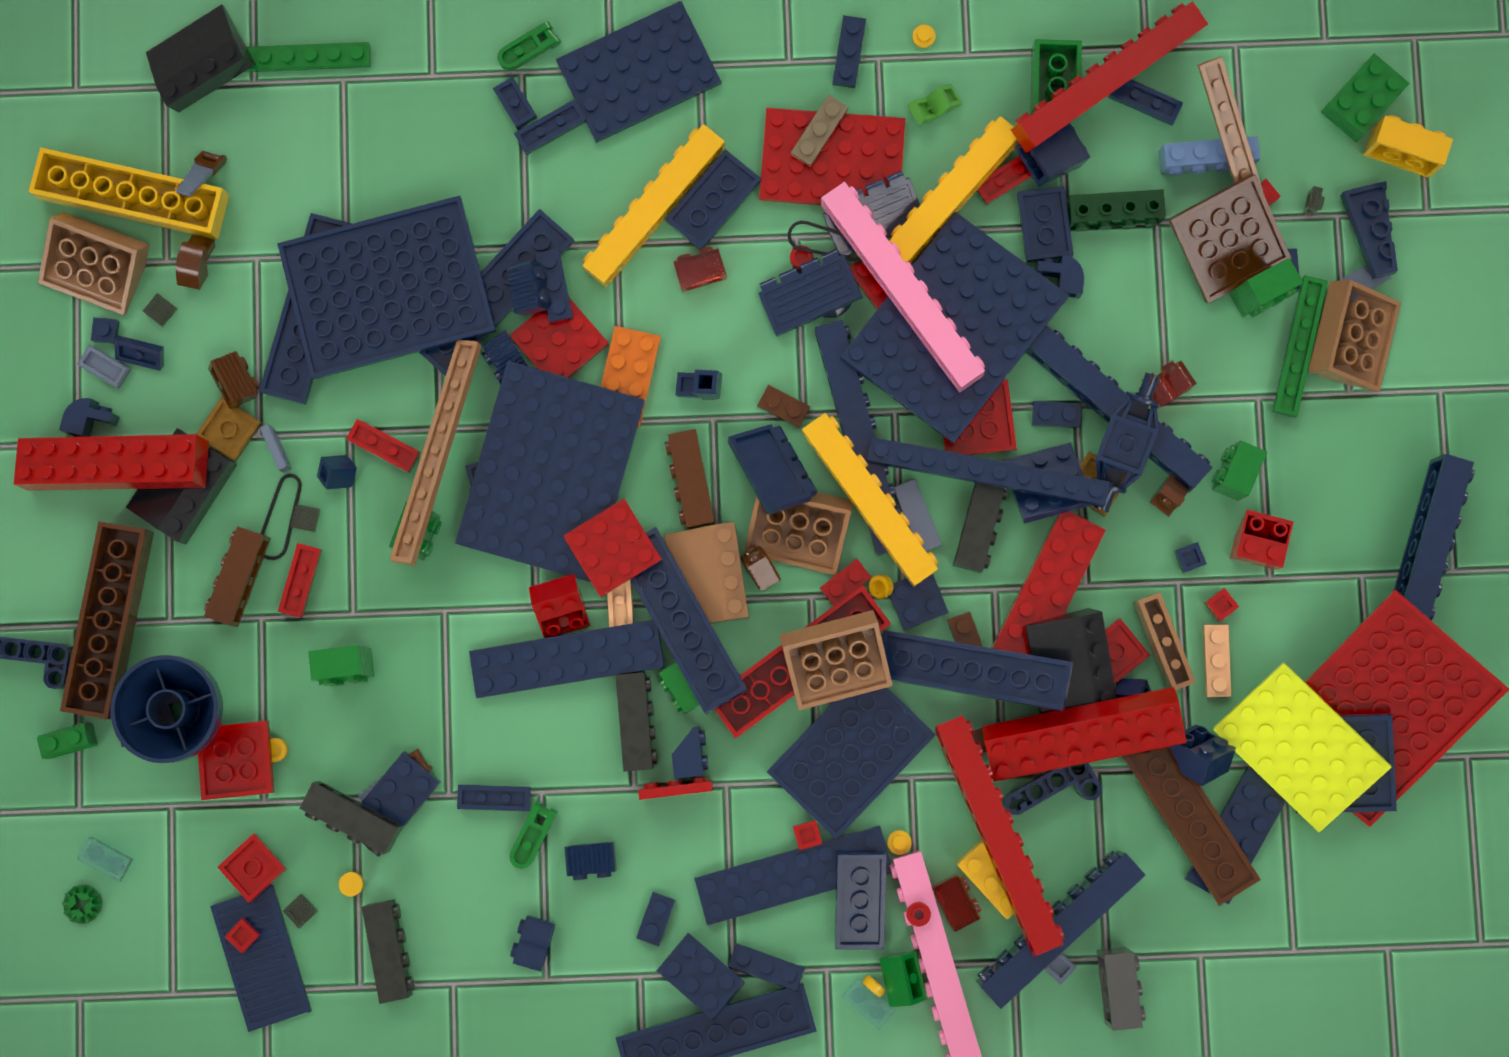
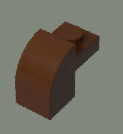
M192 235L188 242H182L176 261L177 285L201 289L208 277L207 260L215 248L214 239Z
M1171 475L1166 478L1149 502L1169 517L1176 508L1180 507L1189 491Z

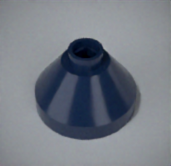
M171 655L150 657L135 664L119 680L111 700V722L119 741L135 756L154 763L181 762L199 754L216 736L223 716L221 691L210 672L193 660ZM181 701L183 712L180 719L176 720L172 706L174 703Z

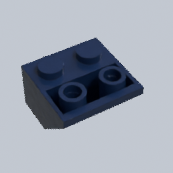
M1197 724L1184 730L1187 743L1170 746L1182 775L1201 786L1229 772L1236 747L1228 745L1227 740L1208 732L1205 727L1198 726Z
M693 727L672 753L674 779L705 775V770L709 769L708 756L703 755L702 746L706 745L705 731H700V727Z

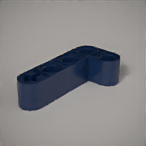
M0 637V659L45 664L43 676L45 685L51 689L65 688L73 649L71 645ZM16 643L18 651L13 655L11 647ZM38 646H40L42 649V653L40 657L37 658L35 656L34 651ZM61 649H64L65 658L60 661L58 653ZM59 672L62 675V680L57 685L54 678Z
M1089 763L1082 764L1083 770L1078 775L1072 772L1071 766L1046 771L1005 795L1002 805L1011 814L1019 815L1071 785L1074 786L1078 795L1086 800L1097 799L1102 793V787ZM1054 773H1058L1062 777V782L1057 787L1053 786L1050 781ZM1088 782H1091L1095 787L1094 793L1090 796L1084 793V786ZM1033 785H1038L1041 789V794L1038 798L1034 799L1030 796L1029 790ZM1025 797L1029 801L1028 804L1024 800L1017 804L1018 809L1009 807L1012 803L1011 798L1018 800Z

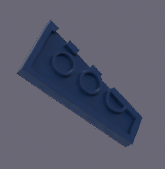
M1386 181L1343 191L1340 195L1373 280L1393 275L1398 271L1395 245L1391 237L1393 229L1392 222L1389 221L1388 210L1390 206L1389 199H1386Z

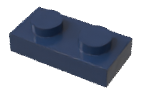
M513 76L493 88L517 130L537 118Z
M118 335L115 339V360L161 371L164 367V347Z
M1033 402L1032 426L1080 428L1081 403Z
M653 891L636 938L659 947L676 900Z

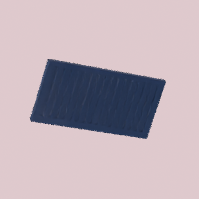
M270 885L252 903H248L243 896H239L210 906L248 1032L306 1012L310 1013L312 1009L274 885ZM242 918H245L261 934L244 953H241L225 938L227 933Z

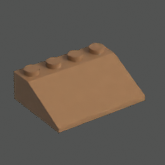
M65 212L60 213L49 220L38 283L125 315L146 266L150 244Z
M1350 279L1330 281L1308 372L1332 381L1373 392H1380L1401 302ZM1351 293L1360 295L1352 301L1349 299Z
M818 492L815 496L811 497L810 502L767 515L756 496L744 551L751 546H761L770 560L836 575L853 503L849 499Z
M734 522L664 535L669 551L710 624L749 618Z
M873 610L779 634L798 710L893 686L879 624Z

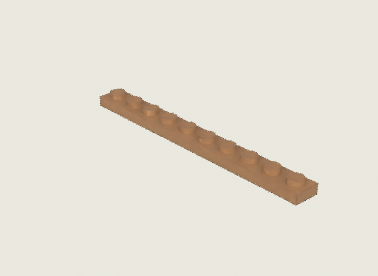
M456 341L389 559L393 563L410 566L416 565L482 347L479 342Z

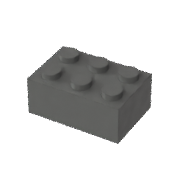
M1126 947L1096 950L1105 1024L1113 1031L1143 1028L1142 1021L1146 1020L1144 1006H1140L1139 996L1143 995L1141 981H1137L1136 971L1140 970L1138 956H1134V952Z

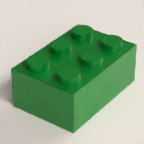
M1035 39L1031 48L1030 115L1035 112L1033 107L1044 99L1047 103L1053 100L1050 95L1061 87L1067 90L1070 88L1068 83L1079 75L1082 77V41Z
M1373 53L1321 113L1353 141L1357 142L1410 83Z
M1288 258L1246 280L1229 294L1242 317L1250 314L1253 318L1271 306L1273 307L1297 293V287L1303 284V281L1291 259Z
M354 645L308 651L311 681H319V685L340 686L344 685V682L364 683L368 682V677H374L372 648Z

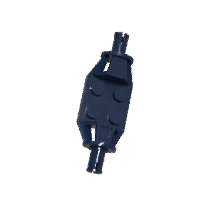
M1145 372L1139 392H1128V397L1112 413L1096 455L1097 478L1095 479L1110 482L1106 506L1102 508L1104 512H1109L1115 493H1126V488L1142 475L1159 432L1157 407H1159L1160 403L1154 400L1152 396L1160 377L1154 375L1149 384L1152 375L1148 372ZM1149 405H1151V406H1150V410H1149L1148 420H1147V419H1146V416H1147L1148 408H1149ZM1124 473H1127L1126 476L1124 477L1123 481L1121 482V484L1118 485L1119 482L1121 481V479H1122ZM1094 505L1096 509H1101V506Z

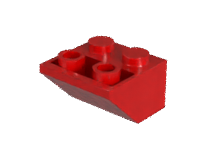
M1246 510L1235 534L1230 559L1274 570L1283 568L1294 521Z
M575 574L528 587L531 604L544 638L559 636L591 626Z

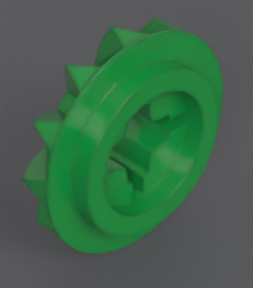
M89 885L72 887L65 894L64 901L62 902L63 914L71 922L79 924L93 921L99 915L102 908L100 894ZM79 898L81 901L90 899L84 906V911L82 908L74 909L79 903Z

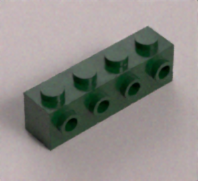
M1164 189L1069 195L1066 201L1070 229L1075 228V231L1089 230V227L1107 230L1118 225H1122V228L1136 227V224L1154 227L1160 225L1159 223H1162L1166 218Z

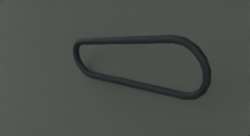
M802 220L792 224L788 230V240L793 248L820 255L827 252L799 247L793 243L791 232L795 226L806 224L843 236L840 231ZM845 256L847 260L863 263L861 259Z
M294 474L284 475L280 479L260 533L262 535L265 533L283 481L289 477L296 479L298 489L284 549L279 555L274 557L264 555V558L268 560L281 558L288 548L302 486L301 480Z

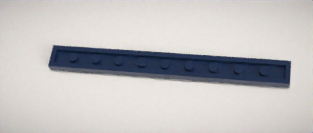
M875 437L871 439L867 458L869 463L1101 507L1106 506L1110 484L1108 481Z

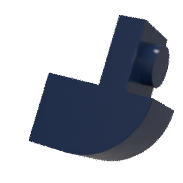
M1062 254L1059 263H1056L1054 259H1042V261L1037 262L1035 271L1044 277L1058 278L1057 287L1066 292L1069 298L1079 299L1081 297L1084 287V272L1077 260Z
M695 370V373L678 372L675 396L701 398L702 400L720 399L722 373L718 370Z
M81 398L72 402L66 408L59 430L71 435L90 437L94 421L117 425L119 416L113 414V409L98 406L99 402L91 398Z

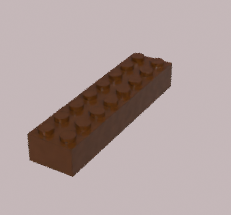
M98 521L60 711L111 719L110 707L112 696L119 680L127 670L154 532Z

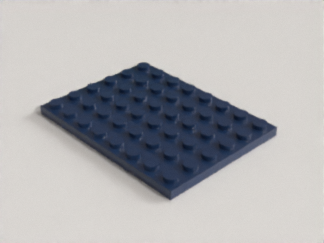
M460 195L277 243L312 380L448 345L458 340H466L496 332Z
M956 212L913 264L912 267L915 271L913 274L918 281L922 280L929 290L927 293L931 299H936L943 309L941 312L945 318H950L957 328L955 331L960 338L964 337L971 346L969 350L974 357L979 356L985 365L983 377L959 393L889 297L885 299L840 356L842 361L953 444L1069 297L1066 292Z
M507 360L455 544L567 576L575 574L576 578L591 582L563 536L616 504L645 400Z

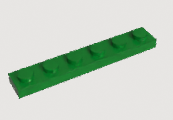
M369 42L246 47L256 65L245 72L371 67Z
M1306 275L1302 277L1303 284L1300 286L1272 410L1273 413L1293 418L1298 416L1328 283L1327 280Z

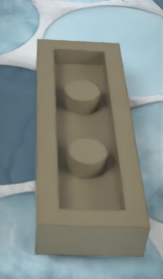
M828 95L791 151V156L811 167L848 111V106Z

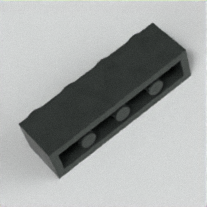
M980 483L974 484L953 566L977 573L983 572L984 568L988 569L991 555H988L989 546H994L997 532H994L995 523H1000L1003 509L999 508L1001 501L1006 500L1009 489Z
M646 673L615 675L623 772L654 769L653 764L658 763L657 750H652L651 740L656 739L655 726L650 725L649 716H653V702L648 701L647 692H651L650 677L646 678Z
M321 781L312 782L299 808L305 811L304 815L315 821L319 819L327 823L326 827L335 832H339V830L344 832L349 840L358 844L362 842L368 845V850L378 855L391 851L403 827L402 824Z
M395 899L362 906L379 1004L409 998L412 996V991L415 990L413 977H409L407 969L410 966V958L408 952H404L403 943L406 942L404 929L399 926L398 919L401 918L399 904H395Z

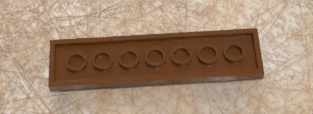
M1170 746L1122 756L1219 906L1261 880L1200 785L1182 775Z

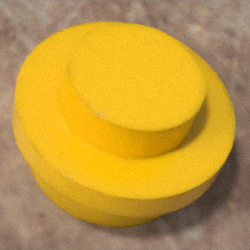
M925 24L917 26L912 35L913 42L920 48L930 47L936 38L934 29Z
M901 830L892 832L887 840L888 848L897 855L907 853L912 844L910 836Z

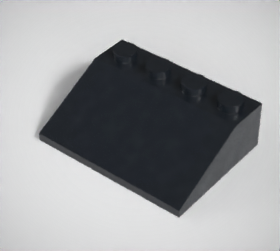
M223 4L146 52L156 88L165 105L177 112H181L256 65Z
M179 428L173 433V435L187 434ZM208 447L205 488L137 489L126 508L177 542L187 544L237 464Z
M1086 608L1024 625L1029 655L1073 663L1065 709L1117 698L1102 611ZM1039 707L1040 714L1057 711Z

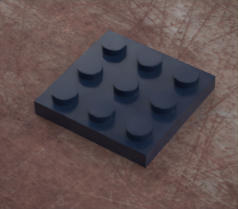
M1071 442L1002 461L1084 477ZM1012 490L1024 524L1091 506V504Z

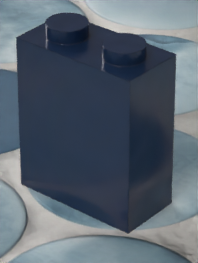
M1070 123L1027 153L1020 143L1014 147L1038 187L1080 168L1090 158L1086 147Z

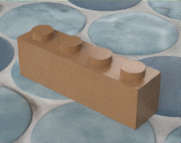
M1161 592L1133 602L1166 688L1174 687L1175 690L1196 683Z

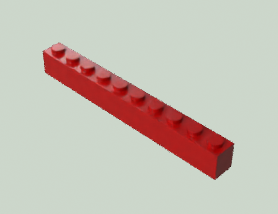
M1192 1L1186 6L1181 3L1171 10L1173 14L1171 17L1168 18L1165 14L1154 22L1156 26L1154 29L1151 30L1148 26L1138 33L1139 39L1134 42L1131 38L1120 46L1121 52L1116 54L1113 51L1104 57V64L1099 66L1096 63L1085 71L1087 76L1083 79L1080 75L1068 83L1070 88L1064 90L1061 87L1050 95L1053 100L1047 103L1044 99L1033 107L1035 111L1029 116L1026 112L1015 120L1017 125L1010 130L1024 151L1027 153L1207 26V21L1195 3Z
M962 715L937 725L934 731L1032 956L1036 957L1063 945L1062 939L1065 938L1060 925H1055L1052 919L1054 915L1053 908L1049 901L1045 902L1041 894L1044 892L1042 883L1039 878H1034L1031 871L1034 869L1033 863L1029 855H1024L1021 848L1024 846L1023 840L1018 832H1014L1011 825L1014 823L1012 815L1008 809H1004L1001 803L1004 800L999 787H994L991 780L994 778L990 766L988 764L985 765L981 756H984L980 743H975L972 737L974 730L969 720L965 721Z

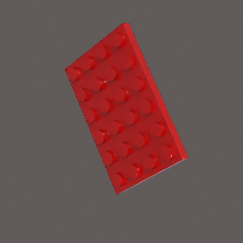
M766 108L759 201L821 205V197L843 182L848 187L852 186L855 190L861 188L864 196L867 195L865 186L883 179L885 186H888L886 177L902 171L906 118L845 114L812 166L809 167L791 156V151L818 111Z

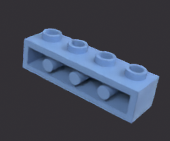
M1258 136L1247 137L1256 165L1260 160ZM1220 139L1166 143L1159 150L1161 174L1180 175L1184 172L1198 174L1209 170H1216L1217 172L1229 170Z

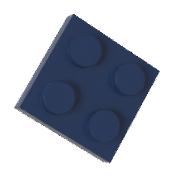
M933 574L915 587L910 584L907 578L893 583V592L890 598L903 630L949 613Z

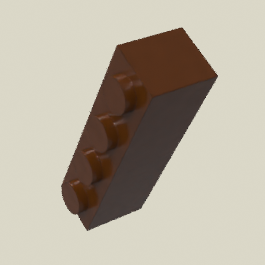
M696 429L668 434L669 441L664 443L667 456L672 455L673 464L669 465L672 479H677L678 487L674 488L676 501H681L683 510L679 511L681 525L686 524V528L689 530L715 524Z
M238 526L236 531L232 532L228 553L224 554L221 561V572L213 582L214 591L204 607V611H206L204 617L230 626H239L271 540L270 537Z

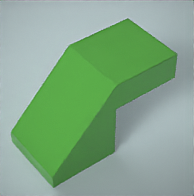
M952 84L939 86L927 97L913 100L907 106L918 125L933 122L959 107L963 102Z

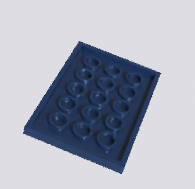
M682 1L674 3L556 59L574 99L586 118V124L596 143L721 85V80Z
M883 688L835 701L772 765L767 773L837 839L936 734L888 688Z

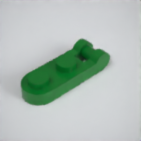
M550 22L542 23L502 47L497 57L500 66L507 71H513L547 50L557 47L561 40L558 35H554L552 32L553 27ZM545 36L546 40L540 42L538 37Z
M535 802L510 852V862L514 867L524 869L533 863L558 811L552 808L549 810L543 807L542 803ZM538 815L545 818L543 825L535 822Z

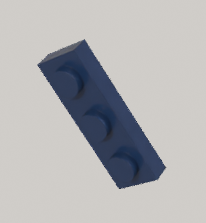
M843 15L832 85L849 88L856 87L866 24L865 18Z
M1129 80L1108 97L1171 126L1174 124L1183 102L1134 80Z
M574 99L515 132L514 135L527 156L584 124L586 118Z
M559 248L536 253L537 262L541 263L546 273L544 285L550 297L549 302H547L549 322L554 323L573 319Z
M458 785L457 809L530 811L531 787Z
M738 943L735 945L728 965L731 969L795 992L799 989L805 967Z

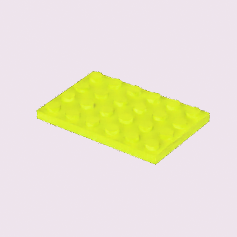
M1285 662L1281 663L1213 727V730L1221 738L1227 740L1228 745L1236 747L1235 752L1318 832L1322 831L1392 768L1368 742Z

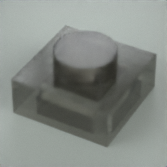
M1313 186L1308 191L1303 215L1313 216L1318 210L1322 209L1325 199L1322 196L1323 188Z

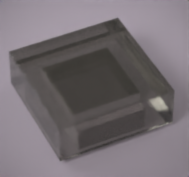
M157 293L143 312L163 327L178 308Z
M295 504L290 527L315 532L320 509Z
M300 894L283 912L298 928H301L318 910L303 894Z

